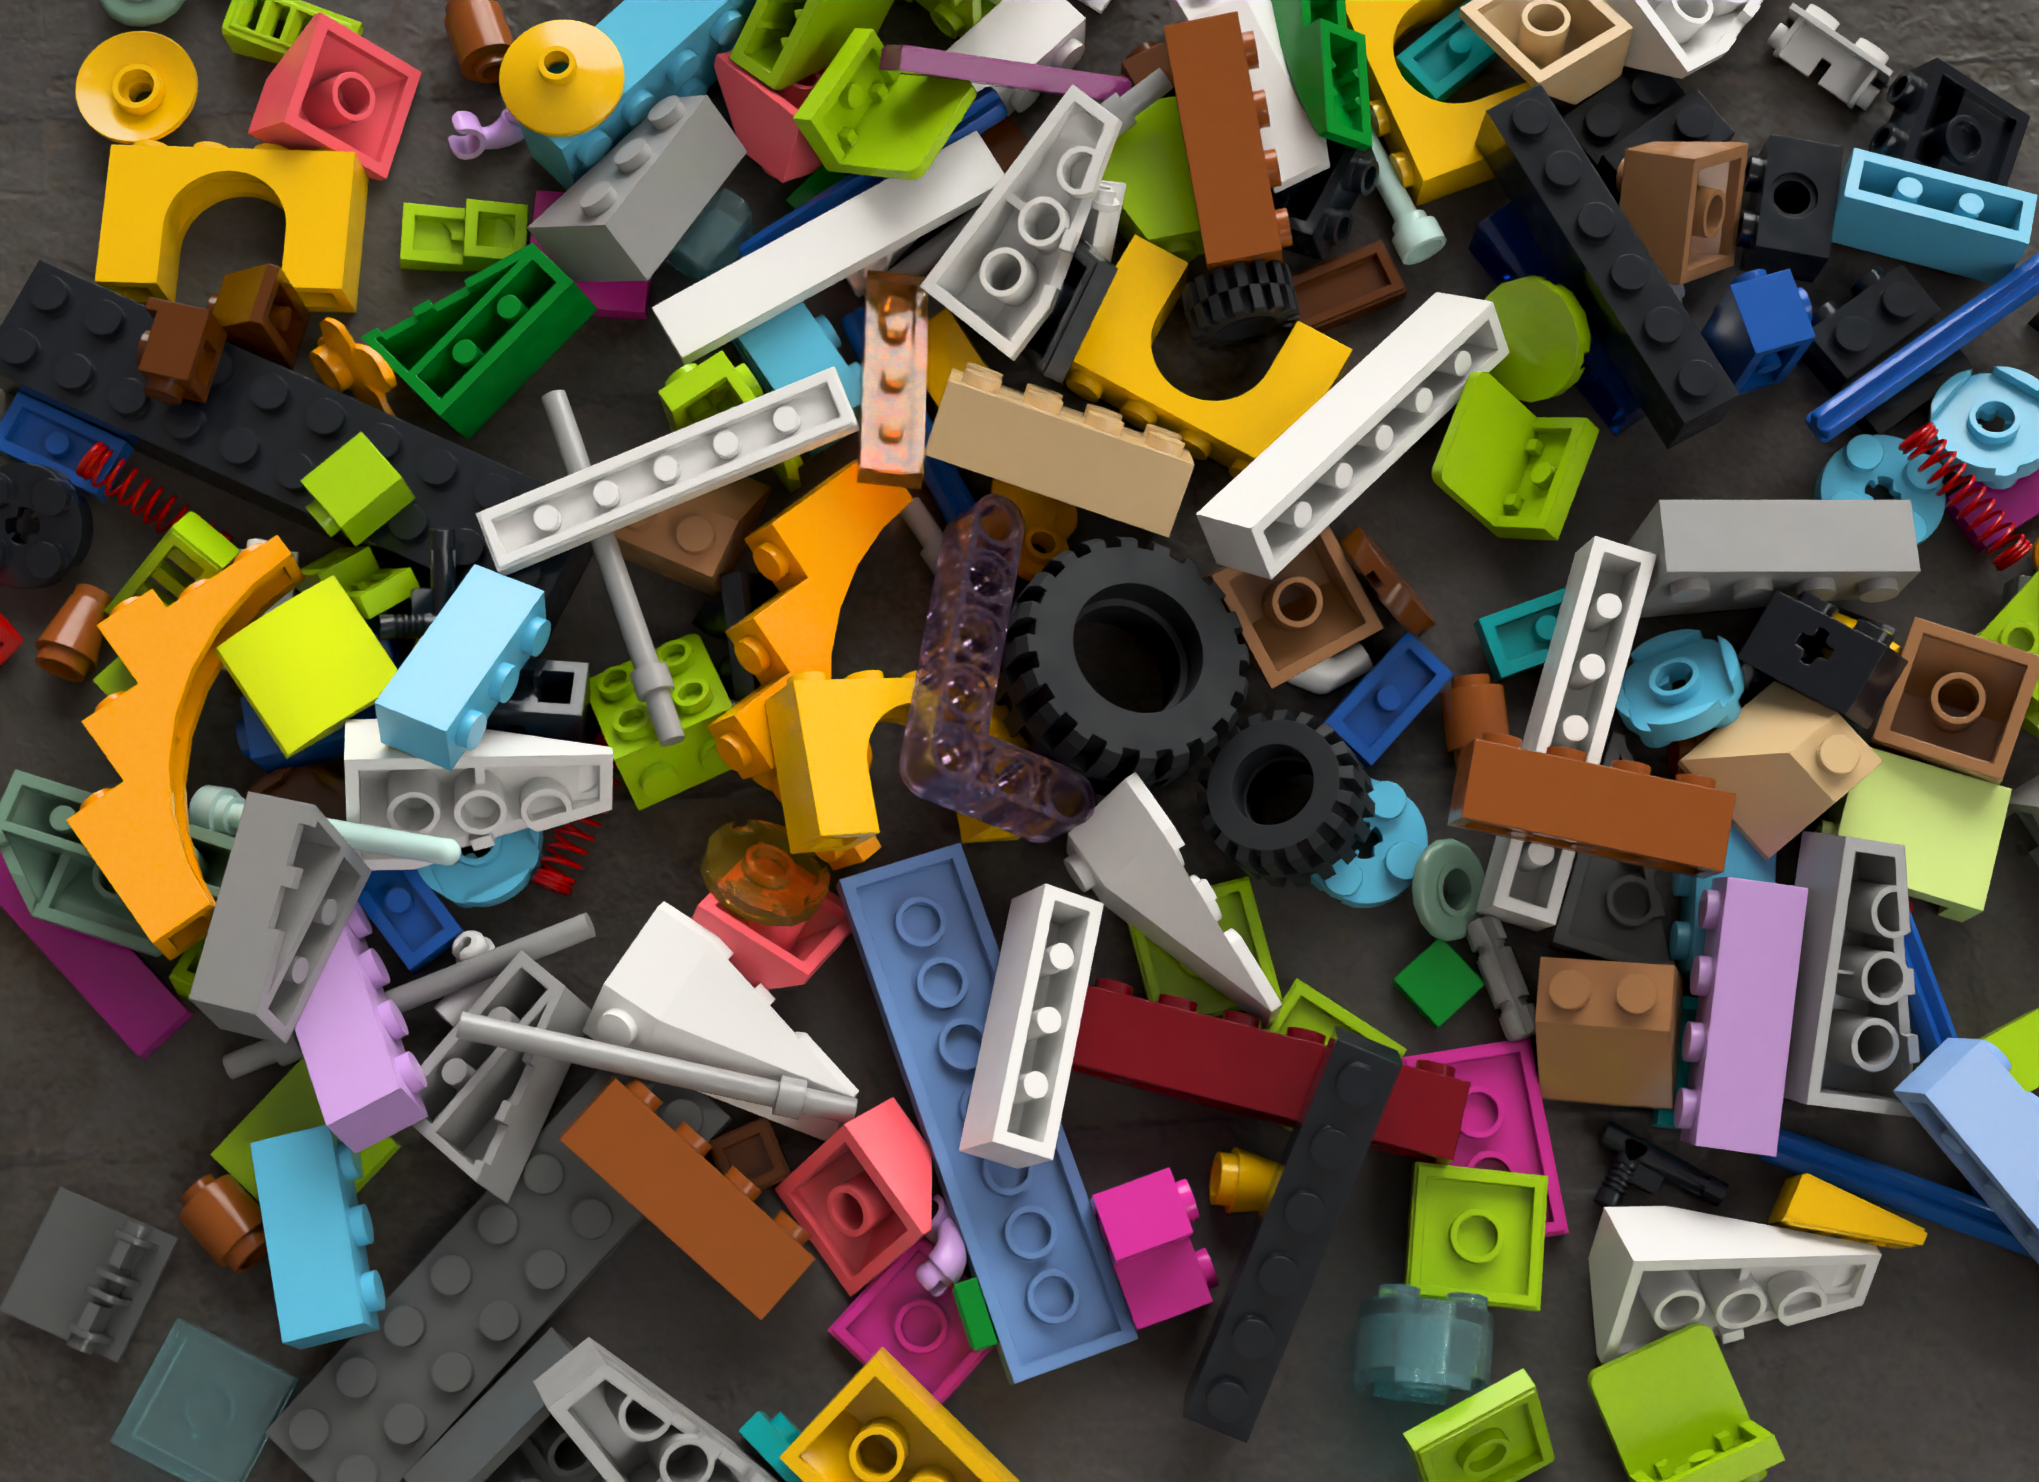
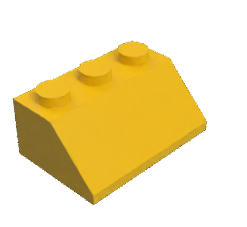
M883 1346L779 1457L803 1482H1020Z

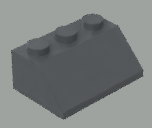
M551 1327L403 1476L405 1481L606 1482L548 1411L533 1383L534 1380L575 1347Z

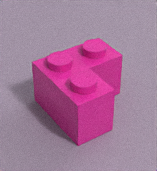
M1169 1167L1092 1195L1090 1205L1136 1331L1207 1306L1213 1302L1209 1289L1219 1286L1206 1248L1194 1251L1190 1236L1194 1233L1191 1224L1195 1223V1219L1200 1216L1193 1193L1186 1179L1175 1182Z

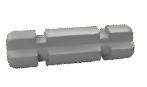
M1489 915L1467 924L1468 934L1466 937L1472 952L1479 953L1480 955L1476 963L1494 1009H1501L1502 1011L1501 1017L1498 1019L1505 1037L1509 1041H1520L1535 1035L1536 1009L1533 1003L1527 1004L1526 999H1528L1527 996L1530 994L1512 948L1504 946V939L1507 936L1500 918Z

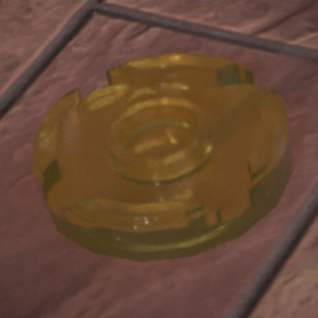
M749 820L746 827L738 826L732 828L734 822L722 825L710 836L703 852L700 871L706 888L721 905L735 914L766 926H794L810 920L822 907L829 891L831 876L827 865L822 869L820 863L816 860L817 855L815 852L791 854L786 827L766 820Z

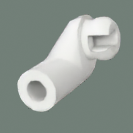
M1357 642L1287 680V682L1317 695L1328 694L1366 674L1371 669L1372 662L1366 650Z
M468 930L456 937L452 945V954L456 957V963L492 950L495 946L491 939L484 937L482 933ZM499 975L446 995L433 1008L454 1028L460 1021L462 1011L468 1012Z

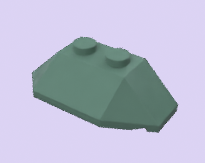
M15 769L0 802V851L31 916L37 920L154 957L162 955L163 953L150 941L66 821V819L79 811L81 804L93 793ZM189 824L190 836L203 879L215 901H217L235 838Z

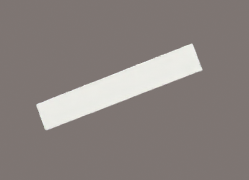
M976 130L941 149L930 169L917 180L894 178L884 180L653 306L654 315L685 366L983 203L1003 177L1004 172Z
M835 366L485 509L476 513L496 569L498 573L506 576L861 429Z

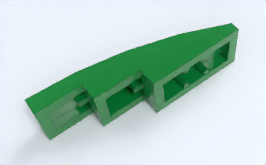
M1271 0L1280 45L1296 92L1318 136L1361 151L1372 148L1365 35L1347 28L1345 0Z

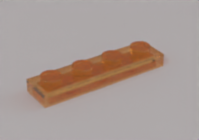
M873 270L867 271L864 286L859 427L861 430H859L857 483L921 489L925 459L928 293L920 287L926 279L924 276Z

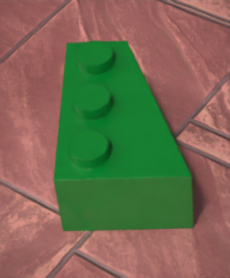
M534 243L525 246L465 279L466 287L435 304L427 300L412 308L413 316L383 332L376 328L361 336L442 419L467 441L598 310L575 282Z

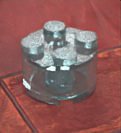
M1403 1284L1380 1285L1379 1295L1369 1296L1367 1300L1358 1304L1353 1389L1361 1392L1373 1383L1374 1397L1414 1404L1448 1406L1449 1392H1467V1398L1491 1386L1494 1315L1487 1311L1488 1298L1479 1294L1455 1292L1447 1294L1446 1301L1420 1298L1421 1289Z

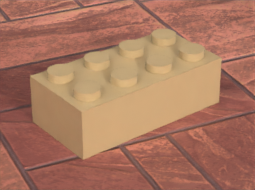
M967 363L965 372L952 368L924 455L1169 538L1195 466L1189 449L1185 448V443L1181 442V435L1151 424L1146 425L1144 433L1124 427L1125 423L1121 421L1123 417L1121 414L1093 404H1087L1084 413L1063 406L1062 394L1035 384L1027 383L1025 392L1001 385L1003 374L977 364Z

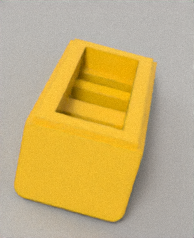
M1808 1173L1785 1179L1768 1220V1224L1775 1225L1776 1227L1893 1249L1923 1246L1928 1234L1924 1231L1925 1228Z

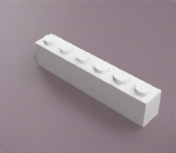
M1436 292L1197 512V518L1216 563L1272 580L1458 403L1470 373L1475 371H1486L1489 373L1510 353L1494 303L1487 300Z
M1594 536L1575 552L1521 748L1546 753L1547 747L1550 746L1573 748L1587 754L1586 762L1600 764L1657 555L1598 536ZM1496 836L1476 913L1485 916L1493 915L1500 918L1501 921L1533 931H1539L1556 925L1575 852Z

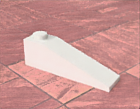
M1169 0L1174 24L1179 21L1185 22L1238 11L1241 33L1253 30L1259 68L1249 70L1252 92L1264 89L1270 127L1260 129L1263 150L1275 148L1282 186L1273 187L1274 193L1330 168L1326 138L1318 136L1296 92L1280 45L1271 0Z
M1604 0L1633 27L1624 66L1680 79L1721 58L1730 49L1737 35L1752 19L1763 0Z
M1073 84L920 285L922 289L1013 361L1016 360L1054 309L1122 126L1120 119Z
M345 719L344 768L346 820L348 822L448 838L456 841L460 848L472 845L473 850L477 851L494 846L495 838L526 828L540 832L612 810V747L485 729L478 746L472 751L466 749L452 771L381 743L377 719ZM354 850L371 871L411 870L434 864Z
M1136 772L1125 778L1068 833L1067 854L1069 856L1064 859L1067 871L1083 892L1092 888L1101 903H1104L1108 909L1142 932L1148 939L1249 1015L1261 1019V1024L1267 1027L1277 1020L1283 1004L1242 937L1232 928L1226 932H1223L1217 922L1222 919V914L1215 901L1218 897L1207 879L1200 880L1195 875L1189 877L1184 868L1183 857L1179 851V848L1184 846L1185 843Z
M665 901L654 911L603 984L582 1031L599 1042L779 1081L780 1076L784 1075L806 1080L807 1088L856 1098L859 1092L807 1033L794 1032L770 1006L775 1000L770 992L761 983L754 988L728 960L734 953L717 935ZM701 1092L823 1141H827L839 1130L842 1124L841 1122L804 1114L800 1115L799 1120L773 1115L772 1107Z
M1604 1207L1588 1258L1597 1356L1601 1363H1608L1695 1322L1708 1326L1713 1331L1714 1336L1718 1335L1722 1343L1726 1344L1744 1339L1743 1328L1778 1318L1781 1323L1790 1326L1861 1306L1864 1304L1882 1254L1876 1245L1676 1207Z

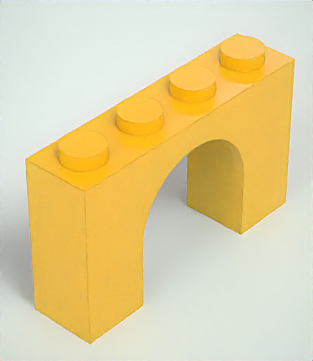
M1345 0L1347 28L1365 35L1371 126L1377 137H1384L1391 153L1389 160L1403 188H1407L1415 207L1496 178L1475 145L1486 110L1526 91L1532 86L1526 82L1467 103L1439 102L1422 95L1409 85L1401 75L1393 53L1396 43L1408 32L1448 16L1466 0Z
M138 140L133 145H111L95 283L145 306L148 297L175 302L181 247L185 234L193 221L207 208L223 200L236 197H254L269 201L285 212L286 233L282 270L308 311L356 313L369 177L355 152L330 151L326 149H316L315 151L289 150L281 145L271 143L258 144L254 149L228 148L220 143L209 141L198 142L193 147L167 146L154 140Z
M1134 235L1116 265L1118 271L1064 378L1066 385L1071 391L1085 400L1097 402L1100 398L1120 409V414L1123 418L1139 429L1145 430L1146 425L1151 424L1181 435V442L1185 443V448L1189 449L1193 458L1206 460L1209 457L1228 467L1230 475L1235 478L1343 378L1353 349L1297 321L1264 378L1248 392L1238 397L1221 401L1201 400L1180 392L1160 373L1154 361L1151 346L1181 296V291H1184L1189 263Z
M984 667L961 672L955 677H940L939 670L937 669L916 670L903 675L901 678H884L883 672L880 670L856 672L848 675L845 679L827 680L826 674L821 671L803 672L789 677L786 680L787 685L765 700V707L790 853L850 850L880 833L868 769L867 750L873 728L876 723L882 722L901 724L915 730L924 736L939 752L950 776L962 843L1017 840L1048 824L1049 819L1039 767L1024 754L1030 746L1021 734L1014 738L1010 736L1002 722L1009 714L1006 704L998 706L994 700L991 684L999 675L995 676V672L991 668Z

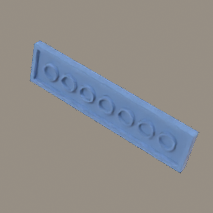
M961 843L839 879L836 885L920 1130L931 1151L932 1164L950 1216L965 1243L969 1271L972 1278L977 1277L998 1342L996 1348L1009 1386L1139 1339L1061 1122L1054 1158L1051 1161L1016 1169L959 1151L1000 957V951Z

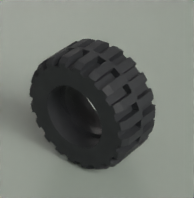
M1115 536L1107 546L1103 540L1096 538L1081 542L1073 552L1064 550L1052 558L1042 571L1035 575L1013 601V605L1002 617L996 634L999 641L991 649L990 668L993 672L1001 674L991 684L995 703L998 706L1006 704L1009 714L1002 722L1012 738L1021 734L1030 747L1024 752L1028 758L1037 766L1043 760L1056 768L1053 778L1069 786L1080 779L1086 781L1085 790L1088 793L1107 796L1125 778L1136 772L1147 788L1153 786L1159 789L1176 780L1218 745V741L1230 732L1239 718L1237 708L1245 702L1249 686L1247 678L1240 675L1250 667L1248 647L1246 644H1238L1236 638L1243 631L1240 620L1235 611L1227 613L1221 602L1227 596L1214 581L1211 585H1208L1197 575L1201 568L1185 557L1181 562H1178L1169 557L1171 549L1151 541L1145 549L1138 548V540L1133 537ZM1090 622L1110 624L1127 631L1141 641L1156 660L1164 684L1162 710L1156 713L1133 712L1122 709L1100 696L1087 682L1078 666L1073 646L1075 625Z

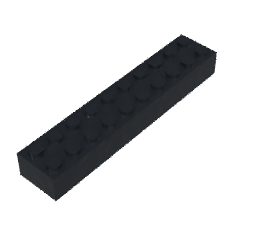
M40 259L0 327V388L4 392L16 396L18 391L127 441L135 451L348 547H355V545L341 530L330 537L305 507L314 501V498L300 480L362 432L401 475L415 496V499L357 547L369 546L375 559L394 568L411 567L416 578L430 583L429 529L454 528L456 589L474 564L498 573L476 513L546 485L545 483L228 342H225L206 404L183 399L180 405H171L154 400L143 393L146 379L139 372L137 363L139 341L144 332L151 331L154 319L145 309V305ZM590 541L506 575L544 591L546 620L551 622L549 637H551L594 554Z

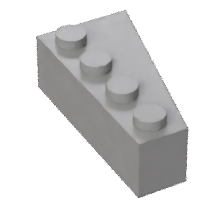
M1803 831L1795 886L1808 888L1783 1097L1806 1105L1914 1117L1893 1092L1913 1072V1063L1920 1062L1918 1035L1910 1033L1908 995L1915 994L1914 969L1906 966L1904 935L1911 932L1905 845Z
M590 1337L586 1338L533 1381L548 1411L606 1482H786L777 1472Z

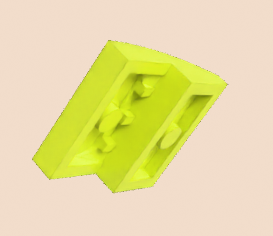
M334 575L271 610L215 649V653L286 759L343 727L345 719H349L374 705L377 698L398 671Z

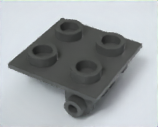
M60 1186L0 1306V1311L67 1340L66 1345L87 1354L94 1352L116 1363H120L180 1238Z

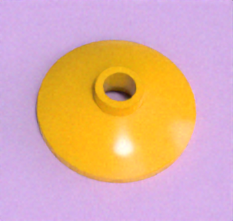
M574 20L548 21L525 31L508 48L499 72L500 92L511 115L527 129L550 137L576 136L599 126L616 109L625 85L623 62L614 43L597 28ZM559 63L569 64L568 68L560 74L548 72V69L553 65Z
M150 31L125 32L102 42L87 56L77 76L76 100L84 119L101 136L123 144H133L138 140L156 141L175 131L191 113L198 94V76L194 64L186 51L172 39ZM142 92H152L145 100L135 102L137 96Z

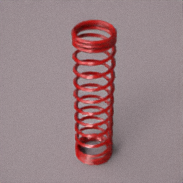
M1933 422L1925 424L1898 446L1899 451L1906 455L1916 448L1907 457V460L1911 461L1941 444L1917 468V472L1920 473L1942 459L1951 456L1927 480L1926 484H1931L1961 467L1956 475L1936 492V496H1941L1955 486L1971 479L1946 504V508H1950L1966 497L1981 491L1967 507L1956 515L1955 520H1959L1977 508L1990 503L1985 511L1965 528V531L1969 532L1990 518L2001 514L1983 534L1975 539V543L1978 544L1992 534L2010 526L2008 531L1984 553V555H1989L2003 545L2020 538L2017 543L2007 548L1992 561L1997 571L2009 568L2029 553L2033 544L2025 539V534H2016L2009 537L2015 529V522L1999 525L2004 519L2006 511L1997 510L1988 514L1995 506L1996 499L1988 498L1979 502L1986 492V487L1984 486L1968 491L1975 483L1977 475L1970 474L1958 479L1966 470L1967 463L1961 462L1949 467L1955 460L1957 451H1949L1938 456L1946 447L1947 439H1940L1927 445L1938 435L1939 429H1936V425H1933Z
M103 442L96 443L77 466L76 475L82 477L83 480L92 478V486L94 488L101 487L106 483V497L114 496L119 492L117 499L119 506L126 505L132 501L130 506L131 515L139 514L145 510L143 515L144 524L152 523L158 519L156 523L157 533L167 531L189 509V504H186L166 526L160 529L165 515L177 499V496L173 495L157 514L147 520L151 508L164 490V486H160L143 506L134 511L141 494L151 482V477H147L143 484L129 498L122 502L128 485L139 471L138 467L134 468L125 481L109 493L115 476L126 463V458L121 459L115 469L96 484L102 467L113 454V449L108 450V446L104 445ZM212 522V523H210V525H211L212 527H214V526H215V523ZM222 530L220 534L232 543L233 536Z
M603 732L597 733L594 745L608 747ZM613 762V768L618 769L616 763ZM613 779L614 785H621L619 781ZM589 817L577 820L598 828L602 827L601 823ZM570 823L563 824L568 829L556 828L552 830L554 836L562 843L550 842L546 846L548 851L556 857H541V864L548 870L543 868L535 869V873L531 877L532 881L536 884L565 896L572 894L570 890H573V886L568 883L575 884V879L563 874L545 861L560 863L578 870L583 868L581 865L555 851L551 846L574 851L585 856L589 855V853L569 842L557 832L574 835L591 842L595 841L594 837L582 832Z

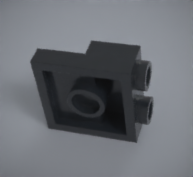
M1939 58L1901 73L1891 84L1886 97L1887 102L1894 106L1889 122L1881 126L1874 134L1868 151L2007 187L2031 116Z
M1635 68L1629 70L1563 117L1618 205L1620 203V193L1616 187V175L1618 167L1625 156V149L1650 142H1730L1735 134V131L1697 88L1686 94L1671 76Z
M1326 139L1330 168L1277 193H1274L1271 188L1274 209H1287L1293 245L1282 247L1283 250L1324 261L1332 245L1341 247L1345 244L1353 223L1350 210L1358 195L1368 196L1372 193L1378 180L1379 164L1376 161L1377 159L1372 148L1361 151Z
M1903 264L1888 274L1880 266L1874 268L1850 289V292L1855 296L1851 301L1839 308L1831 300L1812 314L1811 325L1816 338L1801 359L1833 397L1937 324L1934 319L1942 311L1941 308ZM1959 349L1855 423L1864 434L1885 435L1932 401L1936 392L1948 379L1959 372L1972 369L1974 365Z

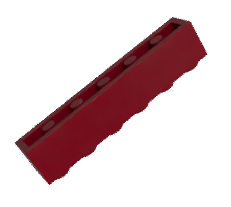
M1096 978L1094 986H1087L1071 1072L1290 1128L1294 1127L1326 1049L1325 1035L1299 1027H1288L1286 1035L1260 1029L1261 1019L1236 1011H1223L1222 1019L1196 1013L1198 1006L1196 1002L1173 995L1160 994L1158 1003L1133 997L1134 988L1132 986L1115 980ZM1417 1060L1415 1068L1402 1065L1369 1148L1426 1163L1448 1165L1454 1161L1471 1082L1454 1078L1456 1072L1454 1067L1435 1061Z

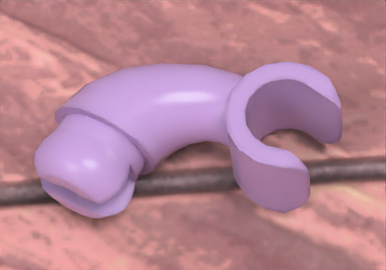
M507 107L502 111L498 120L487 127H481L477 116L472 112L457 111L452 116L453 126L460 134L468 135H451L448 137L452 152L458 158L464 160L478 157L484 149H500L514 145L524 139L518 121L511 115Z
M937 1194L933 1197V1200L939 1205V1210L932 1219L931 1230L924 1235L935 1247L928 1255L930 1259L921 1264L916 1270L917 1280L934 1297L943 1296L952 1283L957 1284L967 1262V1250L962 1236L950 1216L945 1200Z

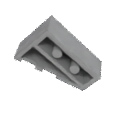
M672 95L659 101L641 123L532 222L527 229L553 262L574 282L648 281L737 166L747 150L708 95L687 97Z
M248 791L188 998L220 1029L287 1044L372 872L316 805Z
M522 950L519 951L468 1010L469 1013L581 1038L585 1034L582 1031L592 1011L565 985ZM458 1022L421 1065L427 1081V1087L419 1092L428 1117L416 1122L412 1126L475 1182L508 1204L571 1063L456 1038Z

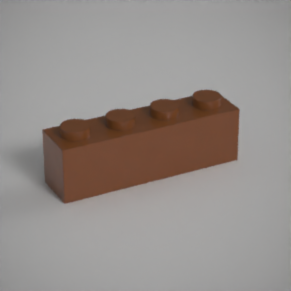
M1238 11L1163 26L1208 276L1213 275V269L1223 267L1227 270L1233 268V263L1244 261L1245 265H1250L1254 260L1264 259L1265 264L1271 260H1279L1280 264H1283L1282 247L1292 246L1293 242L1287 209L1275 210L1271 188L1282 186L1276 150L1275 148L1263 150L1260 129L1270 127V118L1264 89L1252 92L1249 70L1259 68L1253 30L1241 33Z
M1483 733L1482 740L1474 739L1460 749L1448 826L1701 879L1724 872L1736 793L1715 789L1716 781L1712 778L1685 773L1676 774L1675 781L1650 775L1651 767L1649 765L1628 760L1611 761V767L1586 762L1587 754L1585 752L1568 747L1550 746L1547 747L1546 753L1521 748L1522 740L1520 738L1501 733Z
M612 1076L558 1135L560 1141L757 1318L762 1320L816 1259L803 1247L811 1235L783 1210L772 1219L757 1206L754 1201L762 1191L733 1165L723 1175L704 1157L713 1147L686 1122L682 1121L673 1130L654 1113L663 1102L636 1077H632L626 1085H623L615 1076Z

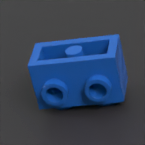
M1790 268L1768 275L1765 269H1757L1733 279L1701 331V335L1707 341L1708 346L1740 395L1783 383L1816 338L1811 325L1812 307L1810 299L1803 288H1797Z

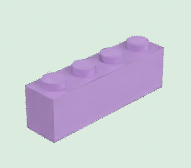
M1719 877L1712 879L1711 890H1703L1698 908V926L1701 929H1706L1703 956H1695L1690 973V992L1692 995H1698L1695 1022H1687L1682 1039L1683 1061L1690 1062L1687 1088H1679L1674 1104V1126L1682 1128L1681 1141L1695 1146L1776 1157L1808 888L1732 877Z
M358 901L294 1028L326 1126L355 1154L428 1117L419 1092L427 1087V1081L414 1055L410 1051L405 1052L401 1038L408 1035V1027L394 1001L386 999L383 986L390 983V977L378 953L373 948H368L365 936L372 933V927Z

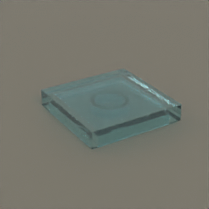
M177 1318L110 1442L186 1482H245L268 1439L265 1431L282 1413L300 1378L185 1319Z

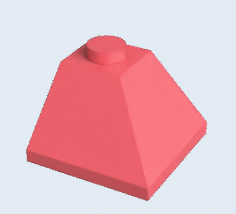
M320 12L313 16L266 79L248 134L265 143L281 145L289 150L315 151L317 149H326L330 151L355 152L369 178L379 181L387 179L422 72Z
M732 51L716 55L714 69L735 134L747 150L746 154L762 166L765 173L782 183L814 173L822 165V162L802 134L793 117L828 67L780 91L772 89L729 59Z
M759 846L697 905L692 920L717 935L734 954L728 960L754 988L761 983L767 990L804 985L852 932L839 896Z
M894 1097L844 1124L774 1189L798 1224L811 1235L810 1241L850 1297L862 1290L931 1230L932 1154L928 1144Z

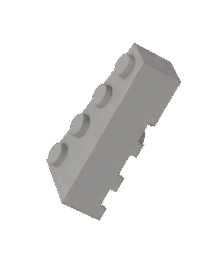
M1658 500L1627 543V546L1657 555L1640 618L1767 607L1777 590L1798 601L1803 592L1807 591L1825 601L1860 599L1861 601L1871 603L1883 602L1897 597L1921 572L1911 500Z

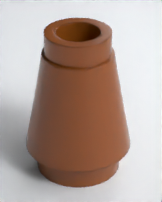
M77 584L73 594L68 597L35 642V647L38 649L35 663L44 671L58 678L72 682H82L88 671H94L97 668L104 635L96 625L108 618L109 614L104 610L113 600L112 597L105 591L92 585Z

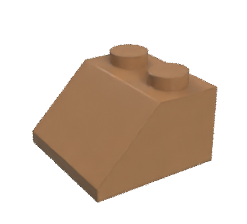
M1650 142L1625 149V156L1618 167L1616 175V187L1620 193L1619 207L1668 283L1682 285L1734 266L1735 243L1738 235L1749 143Z
M745 477L618 529L614 533L623 559L713 596L721 590L720 576L733 573L747 544L744 538L752 533L772 491L771 487Z
M1329 525L1272 580L1226 566L1202 578L1208 585L1215 581L1227 596L1221 602L1227 613L1233 611L1237 613L1243 631L1236 637L1238 644L1247 645L1249 661L1269 689H1273L1383 629Z
M1915 617L1901 654L1908 663L1883 703L1868 746L1999 785L2003 780L2039 677V655Z
M1540 957L1535 1031L1539 1086L1542 1100L1674 1111L1684 979L1675 965Z

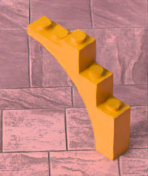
M879 447L848 463L744 538L753 552V559L758 570L766 578L773 581L779 592L725 632L734 644V651L738 661L749 673L756 676L761 686L707 726V729L716 740V750L723 762L731 769L737 771L743 780L766 772L771 779L773 793L781 803L765 700L787 685L786 680L789 677L799 673L821 671L826 674L827 680L831 679V655L840 608L857 566L881 530L914 500ZM874 835L850 850L815 852V854L823 861L829 863L833 870L864 862L879 850L881 845Z
M278 535L265 543H257L247 547L235 558L232 565L210 579H202L189 585L180 594L179 599L168 607L164 605L152 588L140 597L135 596L122 601L114 607L108 618L96 625L138 684L128 691H119L109 695L97 705L93 714L81 721L123 779V782L114 788H105L90 795L81 804L79 811L66 819V821L150 941L170 961L207 936L216 901L203 879L190 836L186 791L192 737L208 691L223 667V663L215 653V649L234 634L259 619L266 610L306 579L292 553Z

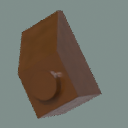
M267 263L226 274L219 294H213L206 309L211 310L227 332L226 342L284 368L294 370L311 314L281 267Z

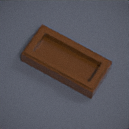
M1382 239L1291 275L1301 313L1299 321L1321 333L1402 301L1407 294V289ZM1292 323V327L1288 329L1289 334L1293 330L1296 323Z

